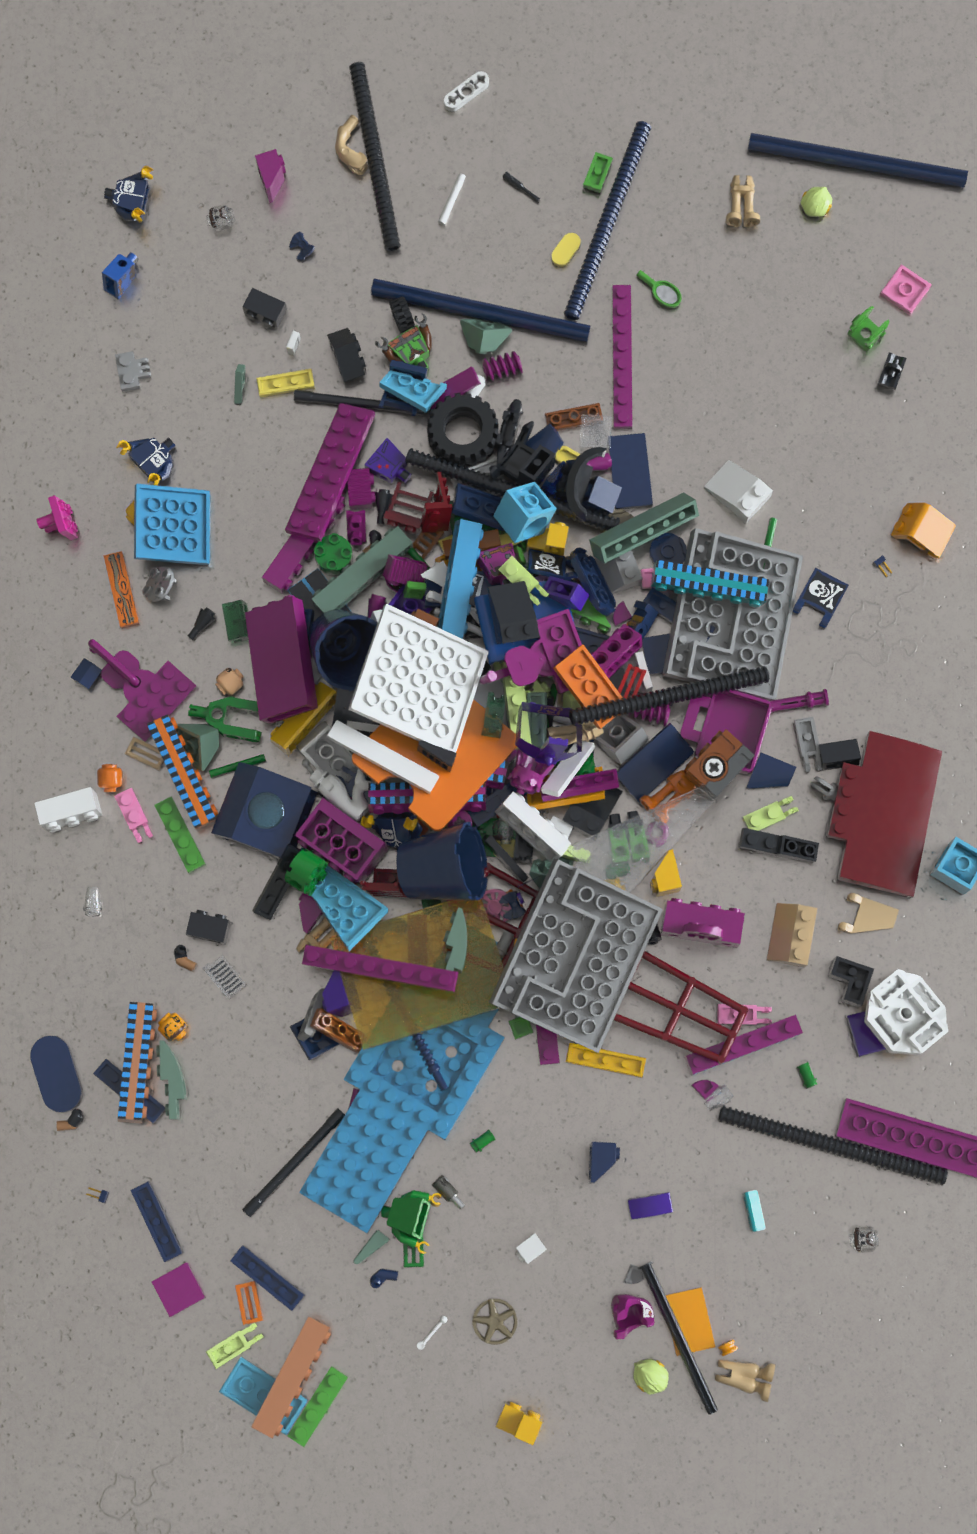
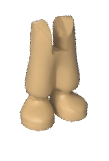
M719 1360L718 1367L730 1369L732 1373L731 1377L716 1374L715 1381L735 1387L749 1394L758 1392L761 1400L768 1402L771 1384L758 1382L755 1379L761 1378L772 1382L775 1364L769 1363L765 1368H760L755 1363Z

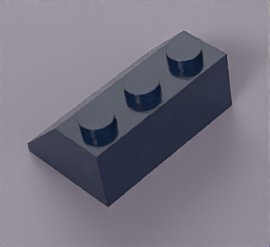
M590 1143L588 1184L595 1183L620 1159V1147H616V1143Z

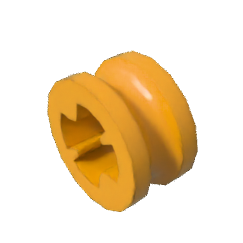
M734 1339L718 1346V1349L722 1351L721 1356L728 1355L738 1349L737 1346H734Z

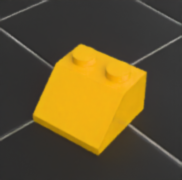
M673 849L668 851L651 879L652 893L656 892L657 897L680 892L682 888Z

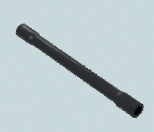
M296 389L294 391V401L335 405L347 404L361 408L412 414L410 411L385 405L381 409L379 408L381 400L314 393L312 391ZM418 409L416 415L423 416L424 412Z
M339 1108L330 1115L320 1129L268 1184L243 1207L242 1210L246 1215L251 1217L325 1136L342 1121L345 1114Z

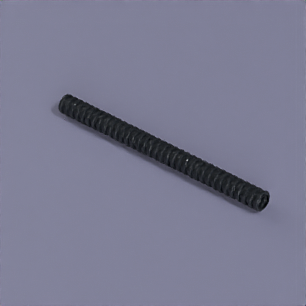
M354 62L349 66L351 80L353 81L352 85L354 86L355 101L357 102L356 106L358 107L357 111L359 112L358 116L360 118L359 121L361 123L360 126L362 128L361 131L363 133L362 136L364 138V147L366 149L375 201L377 202L376 206L378 207L377 212L380 218L379 222L381 223L384 248L387 251H394L399 249L401 244L399 242L392 200H390L391 195L389 185L387 184L388 179L385 164L383 163V153L380 147L381 143L379 142L380 138L377 131L378 127L376 126L377 122L375 121L376 117L374 115L371 92L369 90L365 64L363 62Z
M765 666L761 667V669L758 667L750 669V671L736 672L733 675L713 677L711 680L706 679L705 681L700 680V682L683 684V686H673L672 689L669 687L666 690H655V693L651 691L649 694L646 692L638 694V696L624 697L621 700L606 701L604 704L601 702L598 705H588L587 708L583 706L581 709H570L569 719L573 726H577V724L582 725L583 722L586 724L589 721H600V718L604 720L606 717L622 716L623 713L626 715L629 712H639L640 709L642 711L646 710V708L649 710L651 707L657 708V706L671 705L674 702H684L685 699L689 701L691 698H702V696H711L713 693H724V691L738 690L741 687L746 688L747 686L763 684V682L768 683L770 675Z

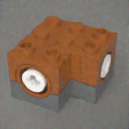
M727 729L723 733L719 730L712 738V744L707 743L700 750L699 758L694 757L685 768L687 772L684 776L698 789L702 790L712 801L716 799L755 756Z

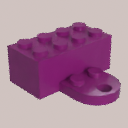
M671 898V901L667 900L664 907L661 936L737 948L740 945L745 913H741V909L729 908V910H723L721 906L712 904L710 907L702 906V903L695 901L687 904L682 903L683 900Z

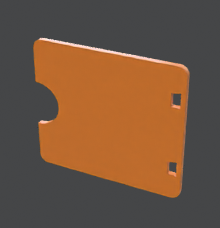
M474 699L456 751L457 754L451 772H448L417 751L419 741L380 724L369 736V738L439 775V779L430 794L409 783L413 790V801L408 810L434 831H441L517 748L515 745L516 733ZM493 723L502 729L499 734L491 728ZM353 753L352 763L377 784L388 778H399Z

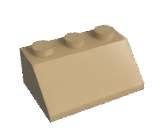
M776 904L767 955L768 961L803 968L808 965L818 908L799 904Z

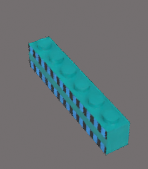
M656 560L654 563L651 587H655L658 591H667L668 589L674 590L676 594L691 593L694 597L699 598L709 596L716 601L726 599L734 604L749 603L751 607L763 606L767 600L769 579Z

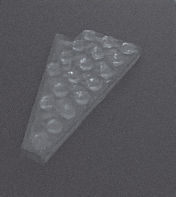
M699 787L569 846L566 851L579 861L575 868H579L631 893L714 802V799Z

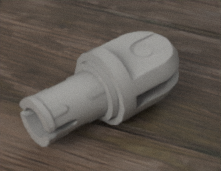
M816 776L814 779L826 786L827 790L825 791L813 782H811V786L824 794L823 799L835 801L837 784L834 782L829 784Z

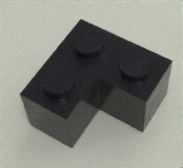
M348 328L327 334L343 381L365 375L363 368L366 367L363 356H359L358 352L361 351L355 334H351Z
M839 956L833 959L828 977L846 983L841 1002L858 1008L863 1005L874 968Z

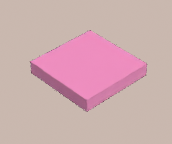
M901 264L880 292V295L911 315L932 284Z

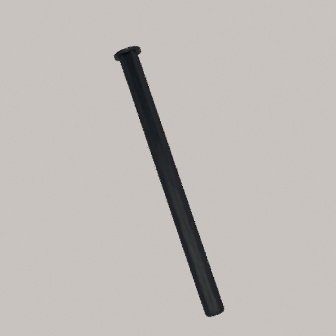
M653 1261L638 1267V1269H642L707 1413L711 1415L717 1412L718 1408L651 1265Z

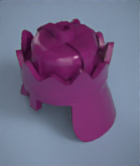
M518 749L516 766L507 779L511 780V785L517 788L516 792L524 795L525 792L529 794L539 793L543 779L555 765L547 766L544 763L536 762L534 758Z

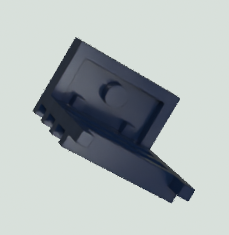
M391 360L389 371L412 375L413 378L419 380L427 379L428 368ZM384 390L379 408L383 409L385 405L412 412L411 416L416 415L418 408L409 403L388 399L387 397L402 400Z

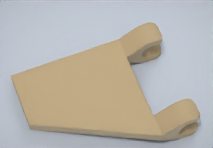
M856 893L848 894L847 901L860 905L854 924L850 925L846 922H841L838 925L839 931L851 934L894 928L899 909L867 899Z

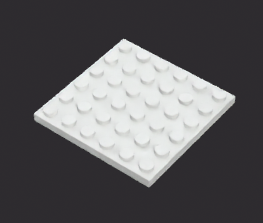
M386 604L383 606L348 710L417 741L422 740L456 752L488 651Z

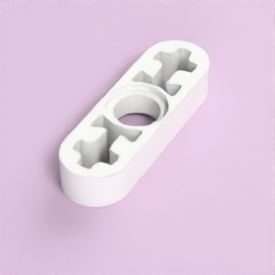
M479 71L449 92L444 98L446 110L450 112L457 111L487 89L489 86V76L485 72ZM478 79H480V80H483V79H484V83H483V84H482L481 82L478 83ZM464 88H469L472 92L470 95H463L461 91ZM450 99H451L452 101L455 100V103H456V104H455V105L452 104V103L449 104V100H450Z

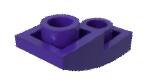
M670 1192L628 1199L631 1219L673 1212Z

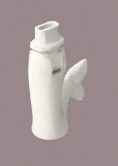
M318 767L309 778L315 784L314 787L318 788L320 793L332 805L354 821L359 822L362 816H365L368 812V802L364 798L363 793L368 791V783L373 782L367 781L365 774L359 768L355 777L352 800L344 783L337 776L329 774L328 771L324 772Z

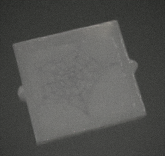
M598 413L595 415L581 414L579 447H603L610 449L612 416H602Z

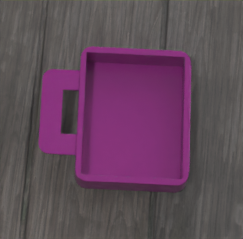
M736 690L724 691V693L719 692L718 694L713 693L712 697L691 698L681 728V737L698 743L695 750V757L698 759L700 750L707 743L712 744L711 740L720 730L723 733L727 729L742 745L755 755L740 771V773L745 775L750 774L758 758L771 714L772 704L766 699ZM700 706L708 708L701 732L694 730Z

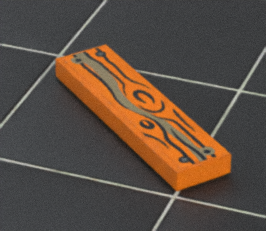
M123 552L104 555L120 627L124 628L139 624Z

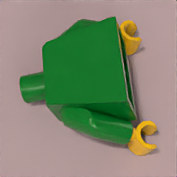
M413 1190L403 1194L400 1198H394L391 1207L383 1206L381 1216L388 1218L387 1225L392 1228V1234L399 1242L411 1248L416 1247L418 1252L425 1254L426 1252L420 1250V1245L425 1244L429 1246V1244L425 1241L418 1242L417 1239L421 1240L430 1205L438 1207L441 1204L434 1202L433 1198H441L442 1196L439 1193H434L431 1196L429 1193Z

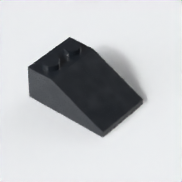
M525 581L487 587L497 644L540 637L537 618Z
M618 788L605 790V799L571 804L562 821L574 827L573 830L596 842L623 791Z

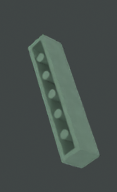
M683 492L589 539L593 556L603 563H607L698 517L699 512L696 499Z
M398 526L395 529H389L384 534L385 537L382 540H376L370 546L371 549L358 555L355 559L356 562L345 566L341 571L342 574L337 578H331L323 590L319 589L313 594L312 603L321 614L330 610L342 609L383 574L389 554L403 557L413 547V542Z

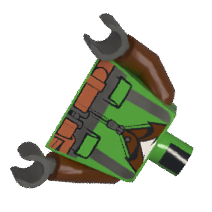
M422 313L423 320L421 322L418 321L417 316L414 317L415 322L420 325L419 327L417 325L390 342L385 337H381L384 342L382 346L378 341L375 342L378 348L383 349L382 352L389 363H391V360L429 368L425 360L429 358V351L432 349V336L428 325L425 324L427 322L426 315Z

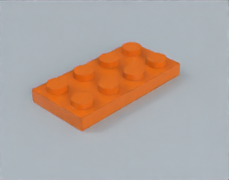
M580 645L553 667L581 707L585 706L587 708L588 705H598L601 702L604 704L606 701L610 702V700L615 701L616 699L621 700L623 698L584 645ZM606 717L604 720L600 718V721L594 720L593 723L599 730L615 717Z

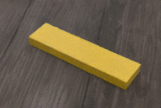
M569 1043L566 1063L643 1078L646 1058L603 1049H600L599 1053L574 1043Z

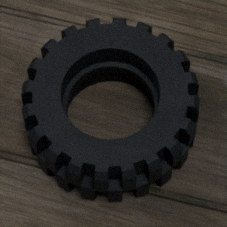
M455 393L453 398L450 395L444 397L445 401L443 403L439 401L436 404V409L431 410L430 418H428L427 422L428 442L434 455L439 456L441 460L452 461V464L458 463V465H463L464 468L469 464L473 467L476 466L477 462L482 463L486 461V457H490L493 453V448L497 446L496 439L499 424L494 409H490V404L487 401L483 403L481 397L477 395L475 398L471 397V393H466L465 396ZM458 417L471 418L480 425V436L472 443L456 444L446 436L445 428L447 424Z

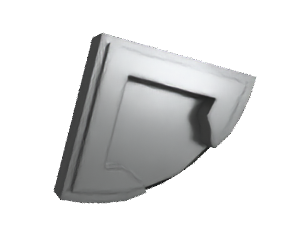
M631 1264L623 1283L636 1284L644 1280L645 1276L642 1269H638L637 1266Z

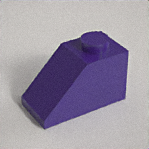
M549 576L543 587L549 594V598L577 611L582 610L589 597V594L578 583Z

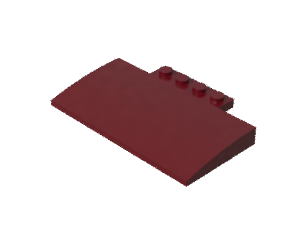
M869 731L866 737L861 766L843 762L827 835L829 838L845 841L837 880L911 898L914 897L941 762V750Z

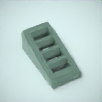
M376 1230L355 1257L354 1263L356 1265L361 1263L390 1239L381 1231Z

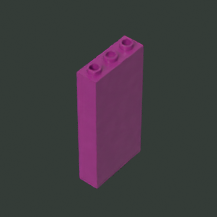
M293 595L283 597L282 600L268 602V605L254 607L251 611L246 612L245 618L259 720L272 724L318 708L303 600Z

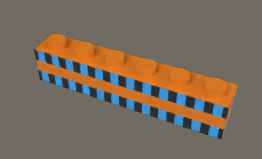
M167 714L147 723L194 828L197 830L216 821L218 811L215 805H210L207 799L211 796L207 788H202L200 781L203 779L198 769L194 771L192 763H194L193 757L190 752L186 753L183 747L186 745L182 734L178 736L176 732L178 725L174 717L170 718Z

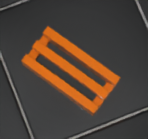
M252 1281L235 1285L243 1325L263 1321L256 1282ZM248 1286H252L258 1318L254 1317ZM241 1288L245 1289L250 1314L249 1320L246 1318Z

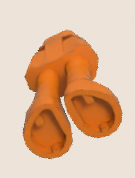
M685 769L669 776L667 784L651 797L644 795L639 799L645 810L650 813L672 791L675 793L665 804L651 814L663 826L668 822L667 815L680 801H688L697 788L684 776L687 772Z

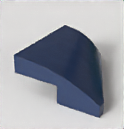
M549 423L528 439L525 445L533 450L542 445L556 454L564 442L557 430Z
M761 752L746 788L788 787L796 766Z

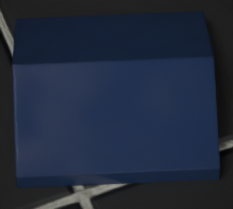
M304 1019L290 1026L309 1061L340 1045V1043L317 1030L313 1037H309L304 1042L299 1040L297 1037Z

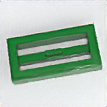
M422 1233L421 1240H419V1242H422V1241H423V1233ZM403 1244L404 1267H424V1254L420 1252V1263H416V1247L412 1248V1263H408V1246ZM423 1244L420 1245L421 1251H424Z

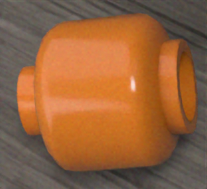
M103 764L102 768L97 770L98 786L104 788V792H115L116 788L122 786V769L117 767V764Z

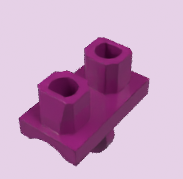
M346 510L347 540L351 542V545H361L362 542L367 540L365 510L357 512Z

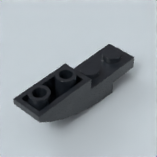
M742 828L739 848L753 850L756 853L816 862L819 843L786 835L779 836Z

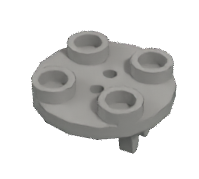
M166 566L152 568L146 585L142 590L143 595L153 602L160 600L169 601L170 597L167 594L172 584L177 581L174 578L173 571Z

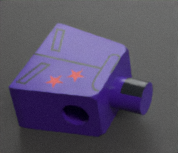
M388 438L383 441L364 464L365 468H369L370 473H374L376 477L390 484L397 477L406 483L412 475L405 469L407 466L405 462L406 457Z

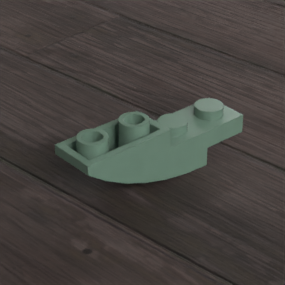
M458 907L457 913L453 912L450 919L452 924L451 930H447L443 941L446 942V948L452 950L447 952L444 962L447 963L445 970L456 971L462 974L467 954V927L463 910Z
M159 1040V1045L156 1046V1055L160 1057V1065H157V1077H160L162 1081H168V1084H165V1095L169 1096V1104L165 1105L166 1116H169L170 1120H179V1100H187L185 1081L179 1062L166 1041Z

